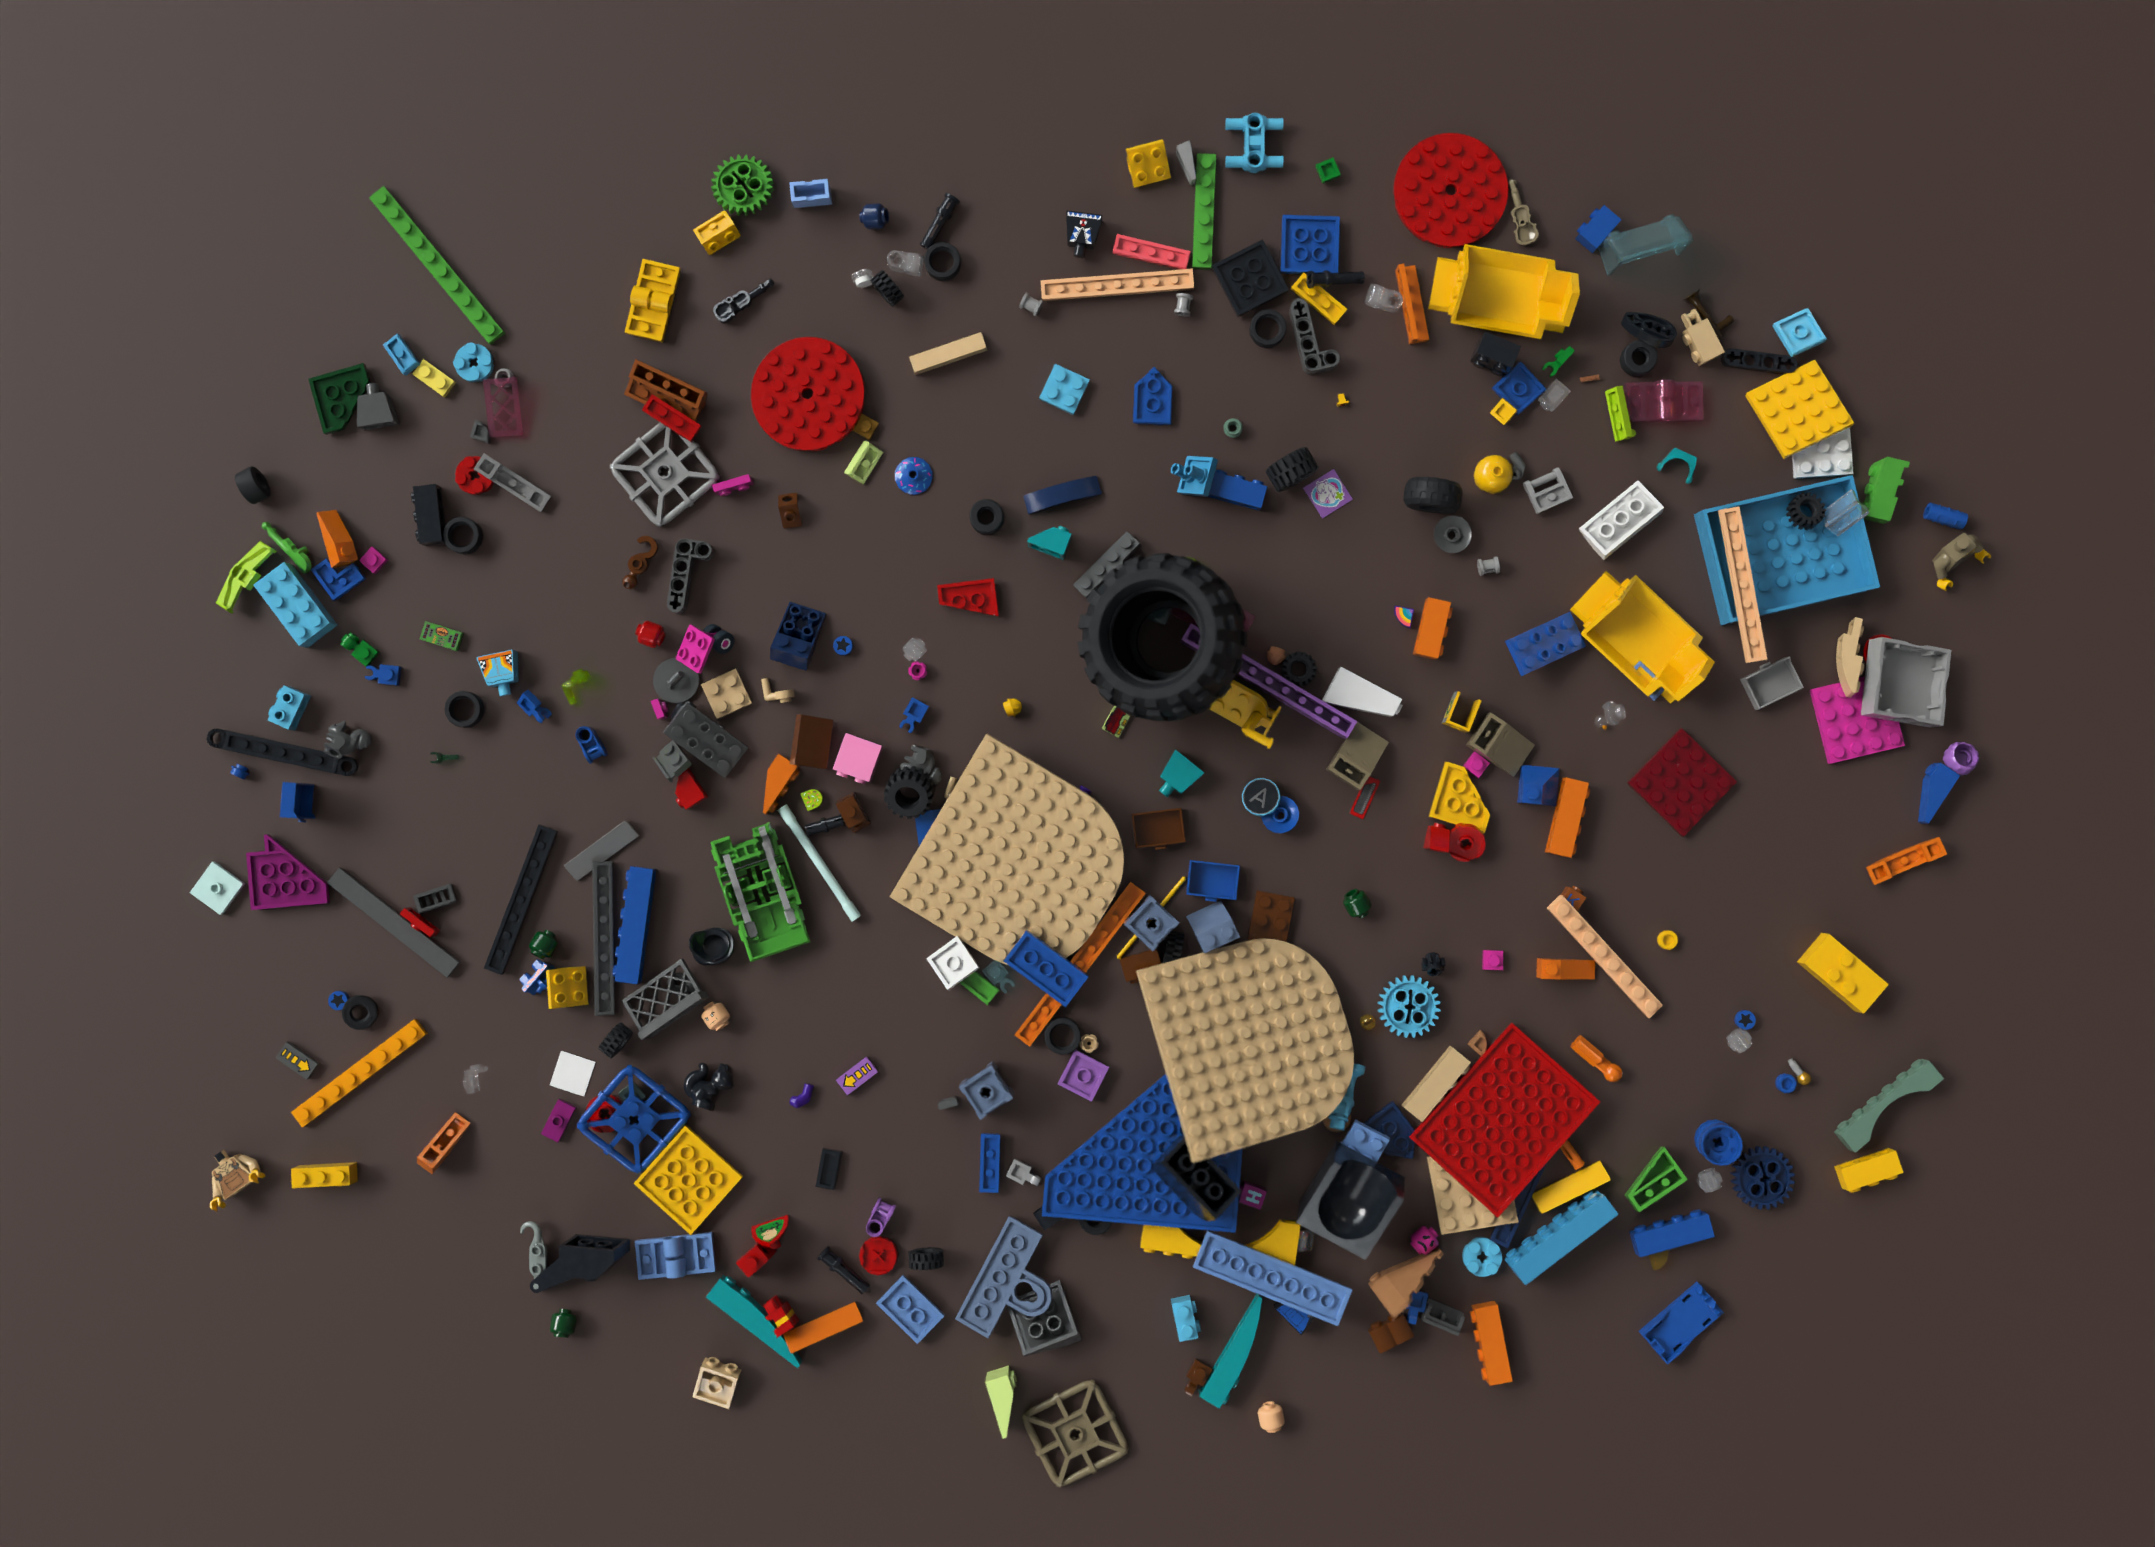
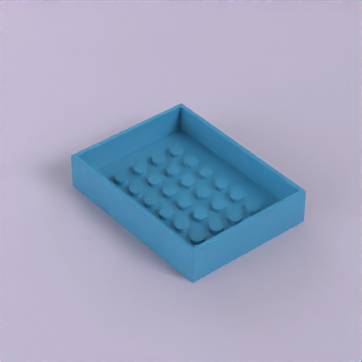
M1853 475L1717 506L1694 514L1720 625L1738 622L1718 513L1721 509L1740 507L1759 616L1866 592L1880 587ZM1803 492L1805 494L1811 492L1810 496L1816 494V499L1820 497L1822 499L1820 503L1825 504L1822 509H1826L1825 517L1814 528H1809L1808 530L1804 528L1802 530L1798 529L1799 525L1794 527V522H1789L1791 517L1786 515L1788 504L1798 494L1800 495ZM1800 506V510L1805 516H1812V512L1808 507Z

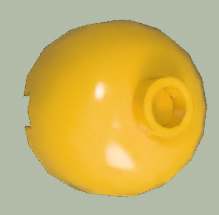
M1499 455L1486 456L1478 462L1474 471V480L1478 488L1490 494L1500 493L1505 490L1513 478L1512 465L1506 458Z

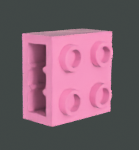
M845 733L833 770L837 771L836 775L845 778L848 775L855 777L854 781L865 785L866 781H872L884 746Z

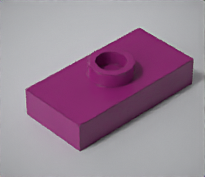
M558 1099L541 1134L556 1142H560L577 1107L562 1099Z

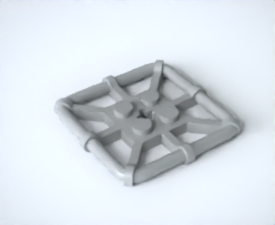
M658 423L641 438L635 439L636 442L610 464L614 477L630 495V500L632 502L635 501L648 519L656 524L657 527H662V525L669 523L687 507H692L694 502L710 490L712 485L716 484L720 478L716 468L700 450V445L694 441L689 442L680 436L689 448L677 457L670 449L672 430L661 423ZM666 428L664 447L653 454L646 446V443ZM640 448L649 456V459L640 466L621 465ZM694 453L709 473L688 471L682 464V461ZM662 467L665 469L669 468L667 476H660L662 472L660 469ZM620 471L640 472L647 482L635 491ZM689 477L709 479L689 497L679 486ZM650 487L659 495L657 515L653 513L640 497ZM676 489L684 501L663 517L665 496Z

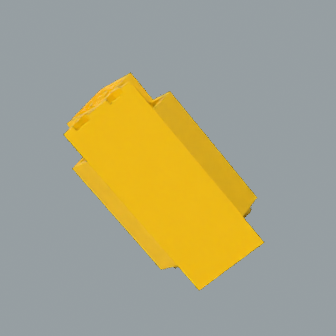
M1464 244L1463 251H1459L1457 260L1437 257L1428 309L1448 313L1451 316L1452 324L1541 339L1544 330L1563 333L1565 326H1570L1580 295L1579 275L1577 273L1556 270L1555 260Z
M1605 571L1570 609L1584 623L1583 626L1585 628L1581 635L1647 696H1650L1657 689L1663 688L1664 691L1661 695L1669 703H1672L1675 699L1680 701L1705 680L1715 663L1698 647L1703 637L1637 575L1631 579L1626 578L1620 584L1612 575ZM1641 661L1656 676L1653 678L1641 666L1637 670L1634 666Z

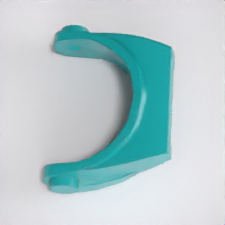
M1674 447L1662 462L1658 463L1656 468L1658 471H1661L1667 461L1673 458L1683 459L1689 466V474L1685 482L1689 484L1693 480L1692 476L1697 457Z

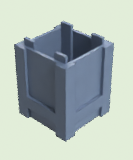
M1151 895L1124 922V925L1152 951L1179 924ZM1155 918L1157 920L1155 922L1156 928H1148L1147 920Z
M994 1060L987 1064L985 1069L971 1078L967 1077L959 1085L960 1090L965 1094L980 1120L1014 1097L1013 1089L1011 1086L1008 1087L998 1072V1066ZM983 1087L991 1089L990 1097L981 1095Z

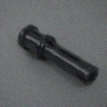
M949 193L944 194L945 198L942 204L936 209L937 215L920 243L927 250L935 242L946 220L952 217L951 213L956 204L960 203L959 199ZM938 224V227L936 228L933 236L930 238L931 233L933 232L935 226Z
M1328 270L1317 273L1308 271L1306 283L1308 288H1314V286L1328 288L1334 284H1363L1364 280L1361 279H1365V274L1363 271L1331 273Z
M829 1246L817 1257L818 1261H823L830 1271L838 1273L861 1295L869 1288L870 1285L843 1262L841 1256L835 1255Z

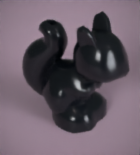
M699 1063V1070L690 1072L684 1079L683 1088L688 1097L693 1099L692 1105L714 1111L713 1097L719 1094L718 1090H729L734 1087L733 1076L729 1072L728 1065L721 1063L718 1070L714 1072L711 1081H704L708 1075L709 1067L705 1063Z

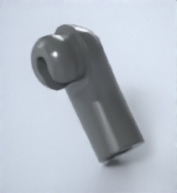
M1516 451L1509 458L1514 464L1512 479L1520 480L1524 475L1526 465Z

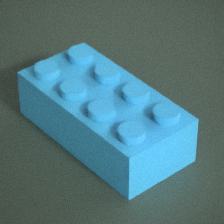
M283 562L254 584V587L298 646L308 648L337 626V623L292 564Z

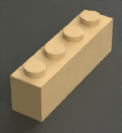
M1449 1046L1403 1102L1402 1106L1423 1122L1432 1112L1433 1108L1444 1099L1446 1092L1455 1087L1459 1076H1463L1470 1069L1468 1065L1471 1062L1453 1047Z

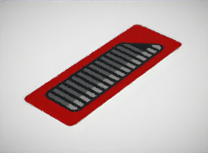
M1369 776L1362 789L1359 790L1350 814L1364 819L1380 784L1379 780Z

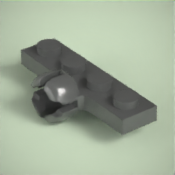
M1126 532L1073 586L1087 599L1094 588L1098 589L1105 582L1102 578L1112 569L1123 567L1124 563L1141 547V544Z

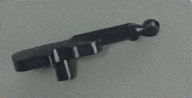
M768 279L749 293L741 290L736 295L727 297L726 300L723 299L722 302L714 306V315L721 323L730 322L733 318H736V314L739 311L749 307L754 298L765 293L768 287H773L774 281Z

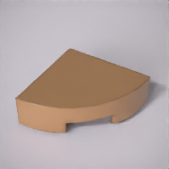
M1479 1030L1467 1045L1482 1056L1487 1050L1486 1036Z

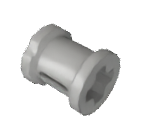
M1026 292L1019 308H1025L1033 312L1034 316H1037L1044 301L1036 300Z
M1177 293L1176 297L1178 300L1174 314L1190 316L1191 312L1189 310L1193 296L1186 293Z
M1497 556L1489 560H1477L1480 576L1491 572L1500 573V564Z

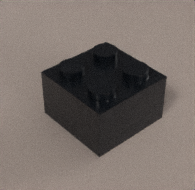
M1485 332L1478 340L1470 362H1473V365L1478 368L1492 370L1491 373L1497 376H1505L1513 368L1521 346Z

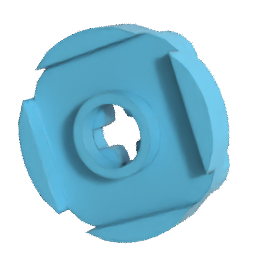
M467 343L458 350L453 361L456 372L469 382L486 380L494 369L491 352L480 344ZM477 358L478 366L470 367V361Z
M1475 1237L1465 1245L1462 1252V1260L1471 1273L1479 1277H1486L1498 1271L1502 1262V1253L1499 1246L1489 1238ZM1481 1252H1484L1487 1256V1259H1484L1483 1262L1477 1258V1255H1481Z

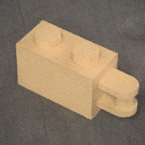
M1692 309L1687 315L1685 313L1681 315L1686 330L1682 332V339L1685 345L1689 346L1692 352L1691 357L1695 363L1701 366L1725 352L1708 318L1702 321L1696 309Z

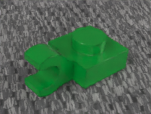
M1570 346L1566 350L1561 348L1554 356L1556 360L1554 362H1547L1542 367V370L1544 371L1547 367L1552 368V373L1549 377H1553L1560 366L1575 350Z

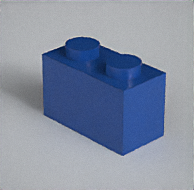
M1605 205L1600 210L1596 208L1589 216L1591 218L1588 224L1584 222L1577 230L1579 234L1575 239L1591 253L1598 248L1622 220Z

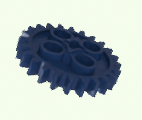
M1756 1146L1755 1151L1748 1148L1749 1154L1742 1152L1743 1159H1737L1739 1164H1732L1736 1169V1172H1730L1731 1175L1735 1176V1179L1730 1180V1182L1736 1184L1732 1189L1739 1191L1736 1196L1743 1198L1742 1202L1745 1204L1749 1202V1206L1752 1208L1756 1205L1759 1210L1763 1206L1769 1210L1770 1204L1777 1208L1776 1202L1778 1201L1783 1204L1782 1197L1789 1198L1786 1192L1793 1191L1789 1187L1790 1184H1795V1181L1790 1179V1177L1795 1176V1173L1789 1172L1793 1166L1787 1164L1788 1158H1782L1783 1153L1778 1152L1776 1154V1149L1771 1148L1770 1151L1767 1146H1764L1763 1150L1761 1147ZM1773 1162V1170L1768 1171V1165ZM1751 1165H1754L1755 1171L1752 1174H1749V1167ZM1773 1182H1776V1189L1771 1191V1184ZM1757 1184V1191L1755 1193H1752V1186Z

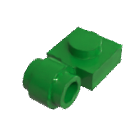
M352 632L346 633L341 639L342 642L340 644L349 651L355 649L351 655L365 667L369 666L380 653L366 640H362L359 644V637Z

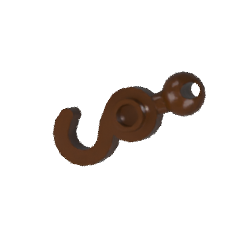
M641 536L637 539V542L640 544L650 543L651 550L646 553L636 554L629 559L628 568L630 574L624 576L622 584L626 589H633L637 586V575L645 573L648 569V561L646 559L653 558L658 552V543L650 536Z

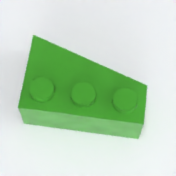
M1886 457L1870 466L1868 473L1870 480L1864 490L1866 498L1865 502L1861 505L1864 520L1881 524L1891 521L1898 497H1895L1898 485H1903L1904 479H1901L1904 467L1908 468L1910 462Z
M1660 1147L1625 1193V1197L1636 1212H1641L1688 1179L1666 1148Z

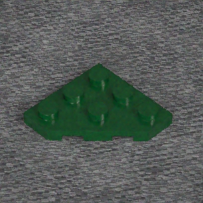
M357 364L308 379L323 434H331L346 428L357 408L358 396L364 395L367 390L366 385L371 383L366 364Z

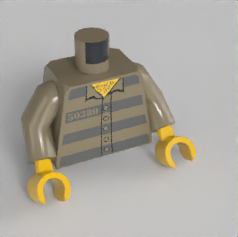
M1962 533L1943 547L1935 556L1932 562L1939 579L1937 587L1944 591H1947V586L1953 587V582L1946 578L1947 573L1974 553L1975 558L1982 564H1984V557L1991 558V555L1983 549L1977 536Z

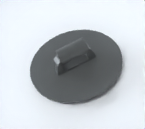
M676 658L665 660L657 667L653 676L654 689L667 702H685L696 693L699 686V675L676 660Z

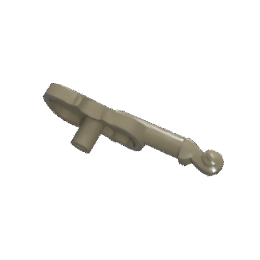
M1511 179L1508 182V186L1511 187V195L1515 205L1511 215L1513 222L1517 225V229L1513 232L1516 235L1517 243L1527 246L1538 240L1539 232L1536 228L1537 224L1531 223L1530 219L1532 216L1529 207L1522 204L1519 190L1516 187L1517 181Z

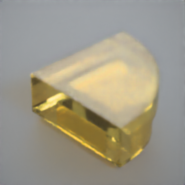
M1668 1250L1649 1255L1654 1271L1665 1264L1668 1258Z

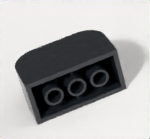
M1184 1135L1179 1136L1152 1164L1154 1171L1193 1213L1205 1221L1217 1220L1242 1192L1211 1158L1192 1163Z

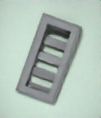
M1189 140L1177 145L1175 153L1189 184L1193 186L1196 181L1192 146Z

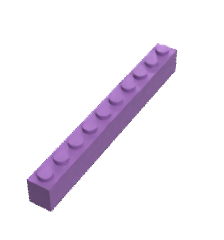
M1191 623L1180 643L1195 652L1198 651L1200 644V631L1197 626ZM1242 655L1244 663L1239 675L1236 674V676L1344 740L1349 737L1357 723L1356 720L1248 656Z

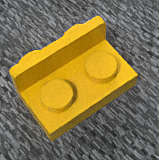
M722 211L693 229L708 255L715 253L741 236L726 211Z

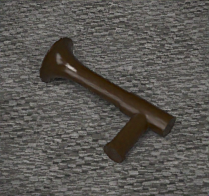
M1700 289L1683 299V301L1687 300L1692 303L1703 320L1708 318L1718 339L1723 337L1721 330L1733 323L1734 319L1729 315L1716 325L1699 299Z

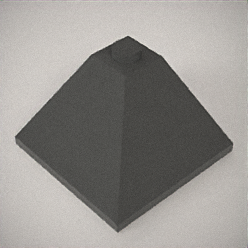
M1060 1280L1049 1284L1052 1290L1051 1305L1044 1313L1038 1316L1024 1315L1007 1305L1023 1356L1065 1347L1082 1340ZM1031 1291L1018 1296V1298L1023 1301L1035 1302L1038 1295L1035 1291Z

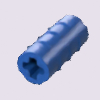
M1930 502L1924 510L1923 518L1961 530L1967 523L1968 514Z

